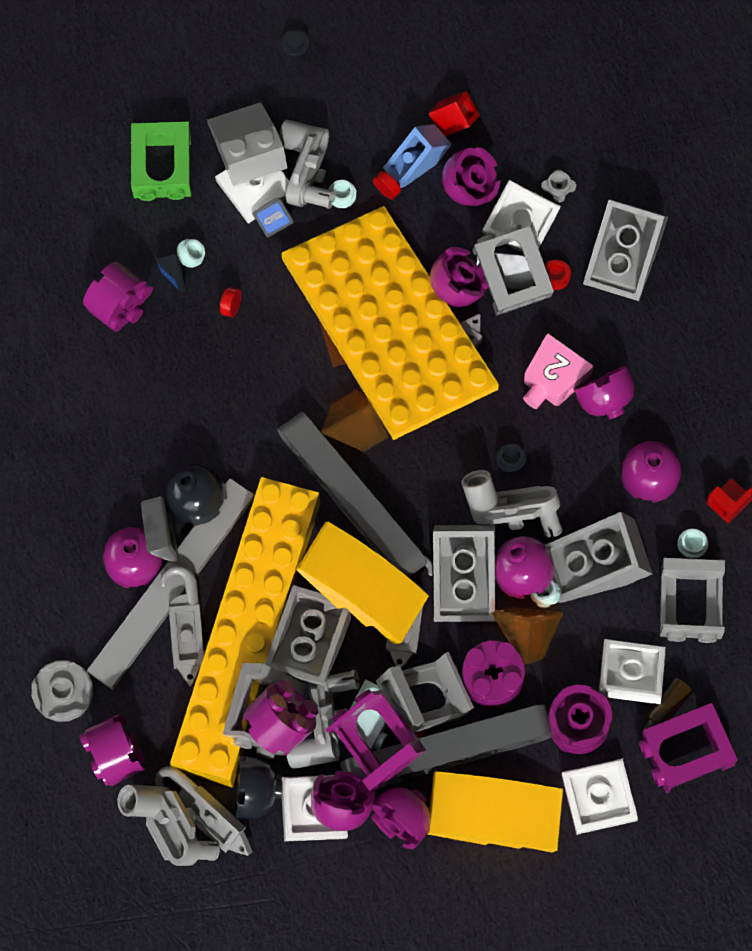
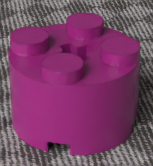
M113 262L101 271L105 276L99 283L93 280L84 296L83 305L98 320L113 331L118 332L129 321L134 324L140 319L143 314L141 307L152 293L153 287L120 262Z
M501 641L482 642L467 653L463 663L462 682L471 700L476 704L490 710L501 709L510 705L521 692L525 675L524 663L520 654L510 643ZM489 671H494L495 674H498V679L493 680L492 676L488 675Z
M282 679L279 683L270 684L245 709L243 718L244 722L247 719L249 720L251 728L248 731L251 737L263 749L273 754L281 751L284 752L283 755H288L314 731L316 727L315 716L319 711L312 701L306 700L295 690L294 685L290 681Z
M587 685L569 686L563 689L551 704L548 716V723L552 733L550 736L555 744L564 752L585 754L594 751L605 741L612 721V710L607 698L602 693L592 689V687ZM575 715H579L581 719H585L584 724H579L578 721H574Z
M122 714L115 715L86 729L85 733L80 735V740L87 752L91 751L95 760L91 762L95 776L98 780L102 779L106 786H114L146 770V767L143 765L145 763L144 756L133 732L130 733L123 728L128 723Z

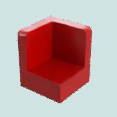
M467 91L438 102L428 113L434 125L445 137L470 127L480 116Z
M729 479L721 488L717 486L709 494L706 504L729 524L752 501V487L746 491L734 479Z

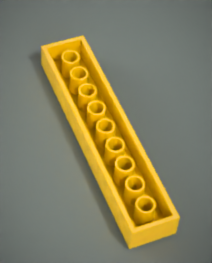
M263 477L260 479L170 761L172 767L181 770L185 775L233 788L238 772L239 756L243 755L245 748L234 745V739L222 734L242 664H265L292 586H295L299 575L296 569L305 555L320 507L319 492ZM253 681L246 708L262 693L263 685ZM243 718L242 731L249 733L248 730L251 728L248 719L244 722Z

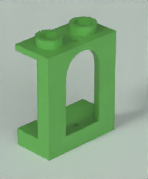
M189 122L131 123V188L134 198L151 201L155 198L164 197L172 200L191 197V131ZM174 145L175 168L171 177L164 181L151 179L146 172V146Z

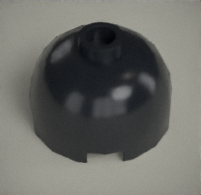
M189 464L176 470L169 478L165 490L166 502L177 520L190 522L198 526L210 522L220 514L219 509L223 505L224 499L227 500V489L222 479L213 469L206 465Z
M240 755L237 770H240V774H238L235 788V818H260L272 809L275 799H281L282 780H276L275 769L266 760L254 756Z

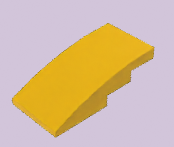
M325 522L296 569L338 609L346 608L366 627L374 626L394 645L402 643L429 597L419 586L390 562L330 522Z
M434 772L430 802L431 822L427 834L482 845L490 843L517 849L526 847L555 852L558 848L563 789L499 778Z

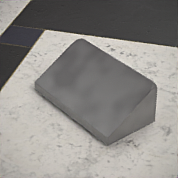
M494 253L506 289L524 290L533 286L534 280L525 255ZM477 257V264H476V265L478 266V265L480 264V262H479V259H478V257Z
M160 496L141 502L148 553L171 562H177L178 553L173 516L165 499Z

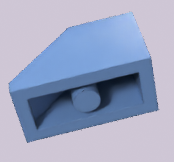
M434 124L414 127L383 168L398 182L400 188H404L434 167L452 144Z

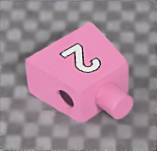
M547 334L526 370L524 383L531 389L523 397L524 401L534 409H537L545 399L555 406L560 405L575 392V388L590 379L593 365L550 334Z

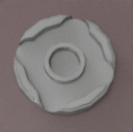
M57 660L45 665L36 678H34L31 696L37 710L46 718L56 722L71 721L80 717L89 708L93 698V684L87 671L80 665L69 660Z

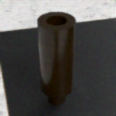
M674 678L663 692L661 703L654 704L646 714L647 723L643 726L642 730L672 719L690 696L692 689L680 679Z

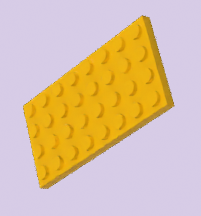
M384 206L282 252L283 262L393 440L498 390V382L447 303L435 294L428 273Z

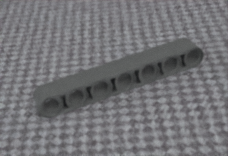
M301 411L277 428L285 444L376 553L390 562L408 578L427 564L425 557L305 413Z
M542 704L419 738L427 751L383 786L551 738L550 734L552 733L548 723L546 706ZM398 744L373 751L379 762L383 764L404 746ZM354 757L340 763L342 771L351 772L363 778L367 777Z

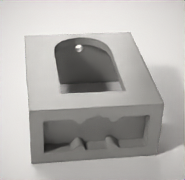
M516 225L506 229L505 234L495 238L494 234H490L477 240L478 244L474 245L473 253L474 255L477 254L494 301L492 306L496 316L552 296L554 290L530 226L522 228L521 225ZM515 241L523 250L535 286L508 295L494 251L495 247Z
M663 558L661 565L660 637H667L669 641L674 642L685 641L686 638H698V641L702 643H713L717 639L722 638L725 632V627H722L725 560ZM676 579L706 580V622L704 626L678 625L676 620Z
M449 652L442 655L436 662L401 670L400 665L391 667L376 680L379 690L385 692L414 733L460 720L474 708L470 695L463 685L457 666L453 663ZM423 683L435 684L443 692L445 698L444 705L440 709L421 714L409 687Z
M243 663L222 735L234 739L233 744L238 747L257 749L256 754L261 757L274 759L275 755H283L284 752L277 751L275 754L266 751L249 733L242 731L243 714L253 681L268 687L272 683H279L282 679H286L294 685L295 690L302 696L305 695L307 684L263 663Z

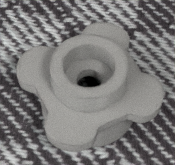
M555 170L548 180L542 182L541 188L544 192L550 193L555 202L560 203L565 200V196L569 192L575 191L576 183L562 170ZM560 184L562 187L557 188L556 185Z

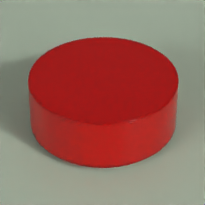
M380 171L373 178L375 187L385 197L393 200L401 192L400 185L390 174Z
M554 259L548 261L544 266L553 290L565 288L571 277L570 267L562 260Z
M232 287L225 289L220 302V312L222 315L233 318L237 314L241 302L240 289Z

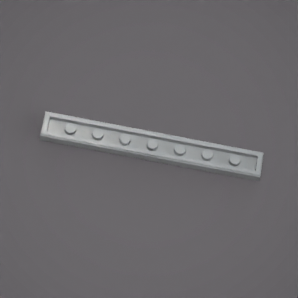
M229 479L225 484L227 500L224 499L223 505L219 509L220 514L210 522L192 528L177 549V562L168 561L88 668L87 672L112 690L169 615L170 602L186 592L184 578L180 575H172L167 580L166 587H161L163 573L170 567L184 566L190 569L195 577H197L255 498L253 493L232 479Z

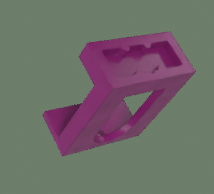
M368 689L354 700L356 705L349 711L345 708L331 718L333 724L325 730L327 733H337L367 775L362 782L370 791L383 786L427 750L383 690L371 692ZM365 710L377 711L404 746L383 764L379 762L358 732L357 720L359 715Z
M712 703L643 730L642 740L639 741L645 759L650 757L655 768L651 770L653 779L658 787H663L665 793H669L675 786L720 768L724 771L734 767L738 760ZM699 725L703 726L714 753L681 766H670L663 762L659 754V748L664 740Z

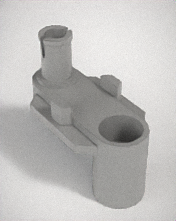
M287 119L281 126L280 140L285 149L297 151L300 154L287 187L286 202L287 204L299 207L311 203L330 209L332 207L330 202L334 203L335 191L312 186L314 182L323 183L326 176V170L319 169L328 146L329 131L325 128Z
M477 470L463 477L461 481L475 523L493 525L508 522L511 530H518L524 526L523 520L540 517L543 533L546 537H551L550 529H552L554 537L562 533L563 528L557 514L560 500L554 487L535 486L496 492L488 471Z
M356 670L334 675L329 674L324 686L308 682L310 701L317 706L319 712L315 716L316 727L314 734L308 735L287 755L288 763L292 769L339 760L340 751L337 733H327L325 729L333 724L331 718L341 711H334V693L360 688V683L355 681L359 680Z
M125 785L120 790L118 795L119 811L127 817H147L146 826L164 860H170L176 866H191L197 860L214 861L218 858L220 847L216 845V841H198L195 836L196 827L193 823L196 815L192 808H185L176 791H171L165 786Z

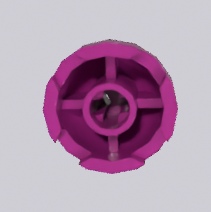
M479 147L467 148L456 152L448 159L442 172V183L445 192L452 200L464 206H478L490 202L497 195L500 186V180L497 181L494 168L498 166L497 162L489 152Z
M450 247L441 254L433 263L430 273V283L435 294L448 305L454 307L471 305L481 298L488 288L481 265L477 266L468 257L471 252L460 247Z
M626 366L607 372L604 376L593 381L590 380L578 386L574 391L576 399L583 410L596 417L607 415L610 420L625 413L623 407L631 402L634 396L635 385L630 371H628Z
M645 441L637 444L627 453L622 463L621 480L625 489L636 499L639 497L643 500H652L655 503L665 500L676 491L681 479V463L677 454L668 445L659 441Z
M129 526L119 529L109 537L104 546L103 562L106 572L116 584L124 588L149 585L163 568V559L148 553L144 529L141 527Z
M520 536L505 541L499 547L495 555V579L500 589L508 596L524 599L523 595H531L537 591L540 594L551 584L555 575L554 563L551 554L543 543L534 538Z
M336 771L335 776L325 778L321 774L313 782L311 808L316 819L325 827L335 831L353 830L360 827L369 817L373 807L375 791H369L362 782L364 778L351 772Z
M392 787L386 789L374 799L372 811L374 810L375 813L371 816L372 820L390 839L396 835L404 840L403 847L413 850L418 846L428 833L431 822L430 811L425 804L427 799L416 789L411 791L403 787Z

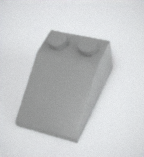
M261 102L207 120L233 186L287 169L284 147L272 120Z
M608 200L583 284L639 301L659 248L668 216L615 200Z
M622 512L545 545L553 558L555 575L552 581L556 582L560 587L559 592L561 596L558 600L560 603L626 586L653 574L635 519Z
M435 525L433 529L434 622L495 621V525Z
M293 585L265 665L291 677L324 686L342 646L352 613L346 608L338 609L322 593Z

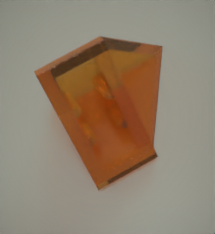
M357 389L331 404L321 431L322 434L357 448L363 453L388 438L372 403Z
M508 607L495 610L491 614L509 643L520 654L523 663L528 664L540 661L544 657L564 612Z

